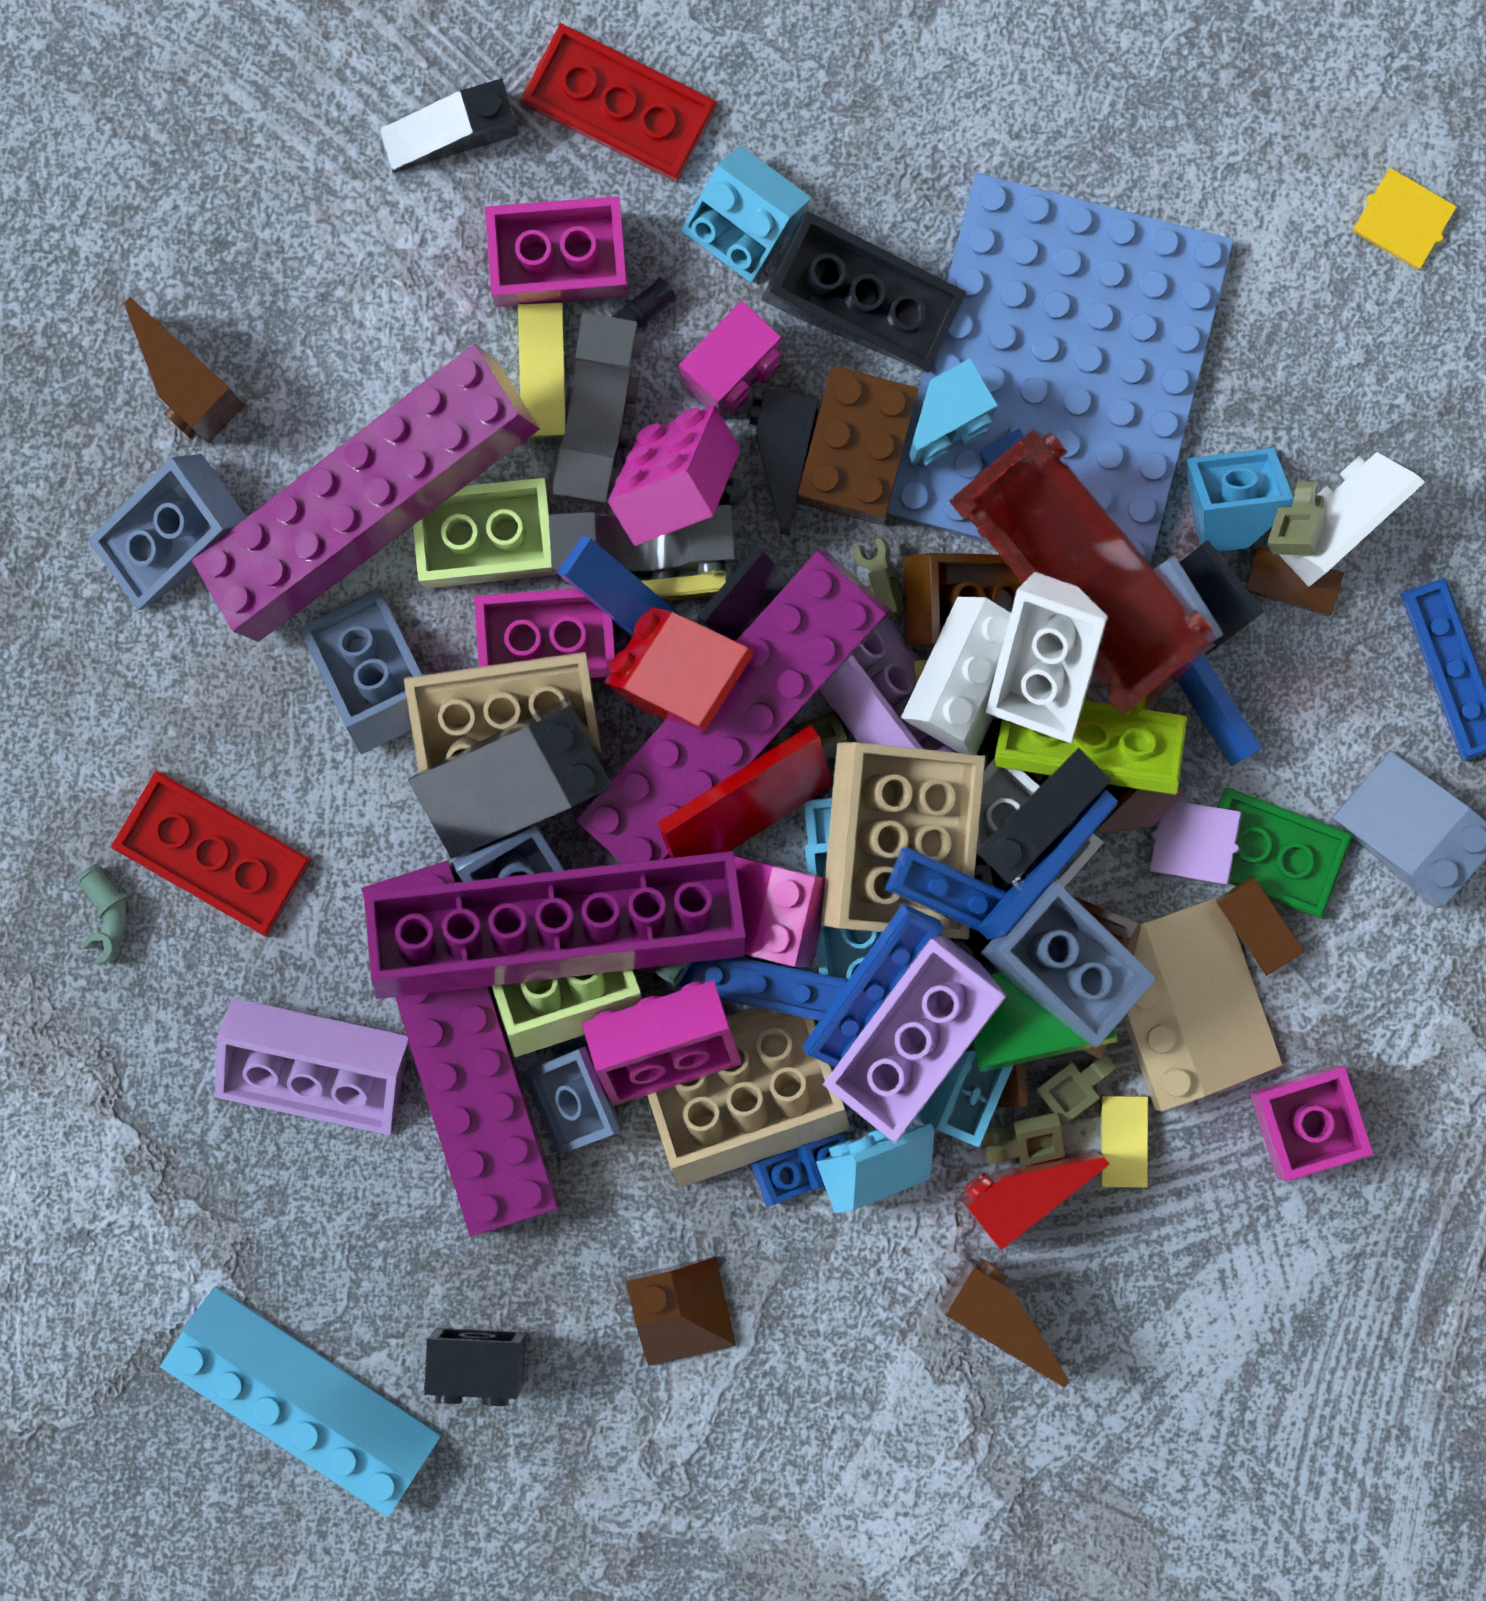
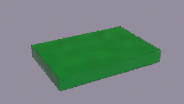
M1225 787L1217 808L1240 811L1242 813L1236 842L1240 850L1237 854H1234L1228 885L1236 887L1254 875L1271 901L1317 919H1322L1353 835Z
M1001 972L990 974L1007 996L973 1040L980 1072L1093 1047L1016 987ZM1114 1029L1100 1045L1117 1042Z

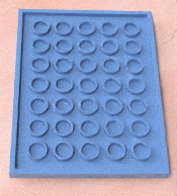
M975 173L947 280L948 283L966 291V294L928 373L923 372L886 516L1035 554L979 453L980 449L1020 428L1098 570L1135 581L1147 574L1234 239ZM971 358L997 404L991 419L992 423L987 426L989 431L968 444H965L962 439L958 440L948 448V455L929 466H925L923 460L912 466L908 456L930 380Z

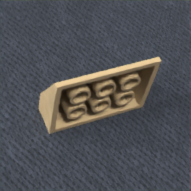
M586 652L404 678L419 772L568 696H571L603 756Z
M857 742L837 743L821 926L883 932L904 903L940 920L944 930L939 936L945 935L948 938L969 939L970 928L886 891L885 888L902 847L910 848L974 877L985 756Z
M1219 897L1140 923L1141 929L1134 957L1157 979L1123 1017V1021L1153 1107L1158 1111H1165L1200 1099L1283 1066L1236 931L1216 903V899Z
M757 1007L728 1016L741 1065L647 1095L670 1169L679 1188L850 1130L842 1100L823 1085L832 1073L830 1065L806 1055L802 1045L816 1027L813 1019Z

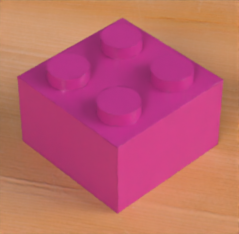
M741 300L679 364L680 382L706 408L715 405L721 416L726 412L733 415L749 399L750 395L747 394L749 388L757 380L762 384L765 383L780 367L781 364L778 362V359L781 356V337Z
M1332 1065L1249 1092L1277 1179L1288 1182L1374 1155L1345 1066Z

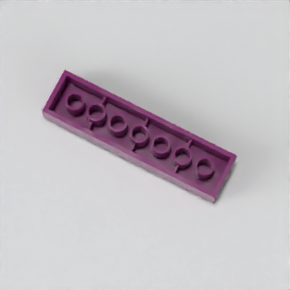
M473 344L192 559V562L231 630L260 642L539 431L540 428L497 359L476 344Z
M825 549L817 551L736 641L751 649L754 654L707 729L703 731L666 719L613 778L612 787L601 792L576 821L622 864L667 859L669 854L657 823L758 759L892 610Z
M733 851L363 893L370 974L376 999L744 957L745 931Z
M446 860L362 887L361 890L363 894L459 883L453 862ZM487 986L395 997L469 1236L478 1235L558 1209L561 1204L492 987Z

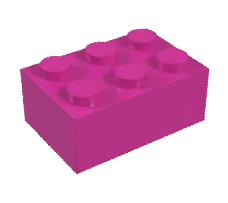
M620 196L485 206L491 296L496 307L628 297Z
M715 405L701 411L698 408L689 409L680 414L671 423L663 426L655 423L641 430L636 436V442L630 454L626 457L627 461L621 474L617 477L614 489L608 499L609 505L634 546L714 516L740 452L737 442Z
M576 588L474 596L479 667L586 652L591 683H604L610 673L611 662L617 655L614 620Z
M714 980L706 983H689L682 987L680 991L663 997H646L635 1006L620 1011H603L595 1015L592 1020L582 1023L595 1071L612 1106L742 1064Z

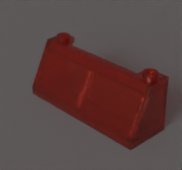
M1033 428L952 497L949 502L963 519L967 517L978 528L976 531L980 536L990 542L1022 583L1034 572L1077 586L1108 616L1093 671L1099 677L1097 680L1102 686H1112L1109 690L1111 694L1108 698L1122 715H1137L1216 645L1208 636L1214 629L1197 609L1190 614L1067 464L1063 456L1068 451L1051 431L1044 436L1042 432Z

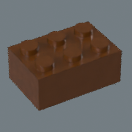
M832 365L800 483L797 504L883 526L919 388Z

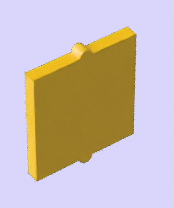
M1389 168L1375 193L1369 194L1365 199L1367 206L1352 232L1419 270L1434 244H1439L1443 240L1441 233L1457 206L1394 169Z

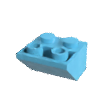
M740 145L716 166L681 231L752 283L792 232L810 202L811 197Z
M971 358L930 380L908 456L912 466L922 460L925 466H929L948 455V448L958 440L962 439L965 444H968L989 431L987 426L992 423L991 419L997 404Z
M964 1052L914 1120L925 1125L931 1123L934 1129L979 1148L1013 1065L980 1072L976 1052Z
M912 1122L896 1143L878 1129H874L867 1133V1137L858 1140L851 1139L829 1147L831 1156L816 1161L834 1213L856 1210L931 1178L934 1143L932 1124L914 1127Z

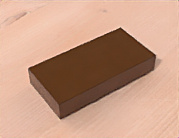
M1257 547L1245 588L1251 594L1329 617L1332 615L1344 572L1330 569L1308 587L1279 555H1273L1270 550Z
M1254 875L1216 899V903L1266 976L1305 952Z

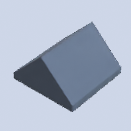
M588 1046L523 1072L558 1156L614 1135L623 1129L615 1108L611 1105L595 1071Z

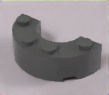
M586 312L582 314L575 355L576 364L571 403L563 441L559 450L552 491L554 494L606 503L609 493H612L616 479L622 472L621 467H615L619 447L628 449L632 422L624 421L627 403L635 405L640 378L632 377L634 359L641 360L646 333L637 331L638 324L636 321Z
M718 505L714 516L636 546L633 545L617 517L602 516L595 512L549 515L551 568L556 573L582 535L592 538L636 577L652 576V580L679 577L681 573L695 571L702 575L720 574L725 572L726 564L734 561L731 505Z

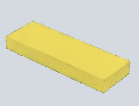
M518 304L520 397L540 428L539 431L528 439L563 438L566 428L563 304Z

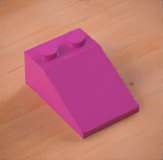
M734 855L745 931L744 954L793 967H812L821 930L825 877Z

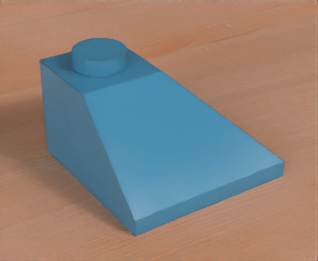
M1274 447L1186 458L1194 528L1200 545L1208 540L1218 553L1249 548L1273 526L1278 507L1292 506L1294 497Z

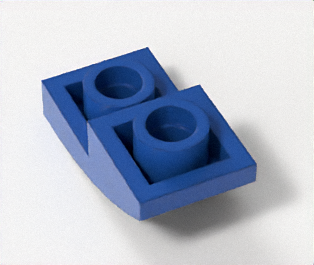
M841 1132L752 1163L751 1166L766 1207L776 1205L807 1191L824 1187L825 1185L816 1161L831 1156L829 1147L845 1142L843 1133Z

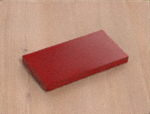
M562 23L556 29L520 98L521 105L675 183H678L717 108V101Z
M811 726L806 727L660 820L657 825L670 858L730 852L831 787L833 783L819 735Z
M157 770L153 773L110 847L265 937H268L313 860Z

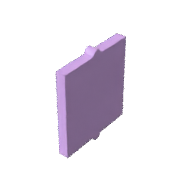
M1178 801L1159 820L1158 830L1152 833L1155 845L1149 871L1228 886L1233 857L1240 850L1236 842L1242 813L1240 811Z

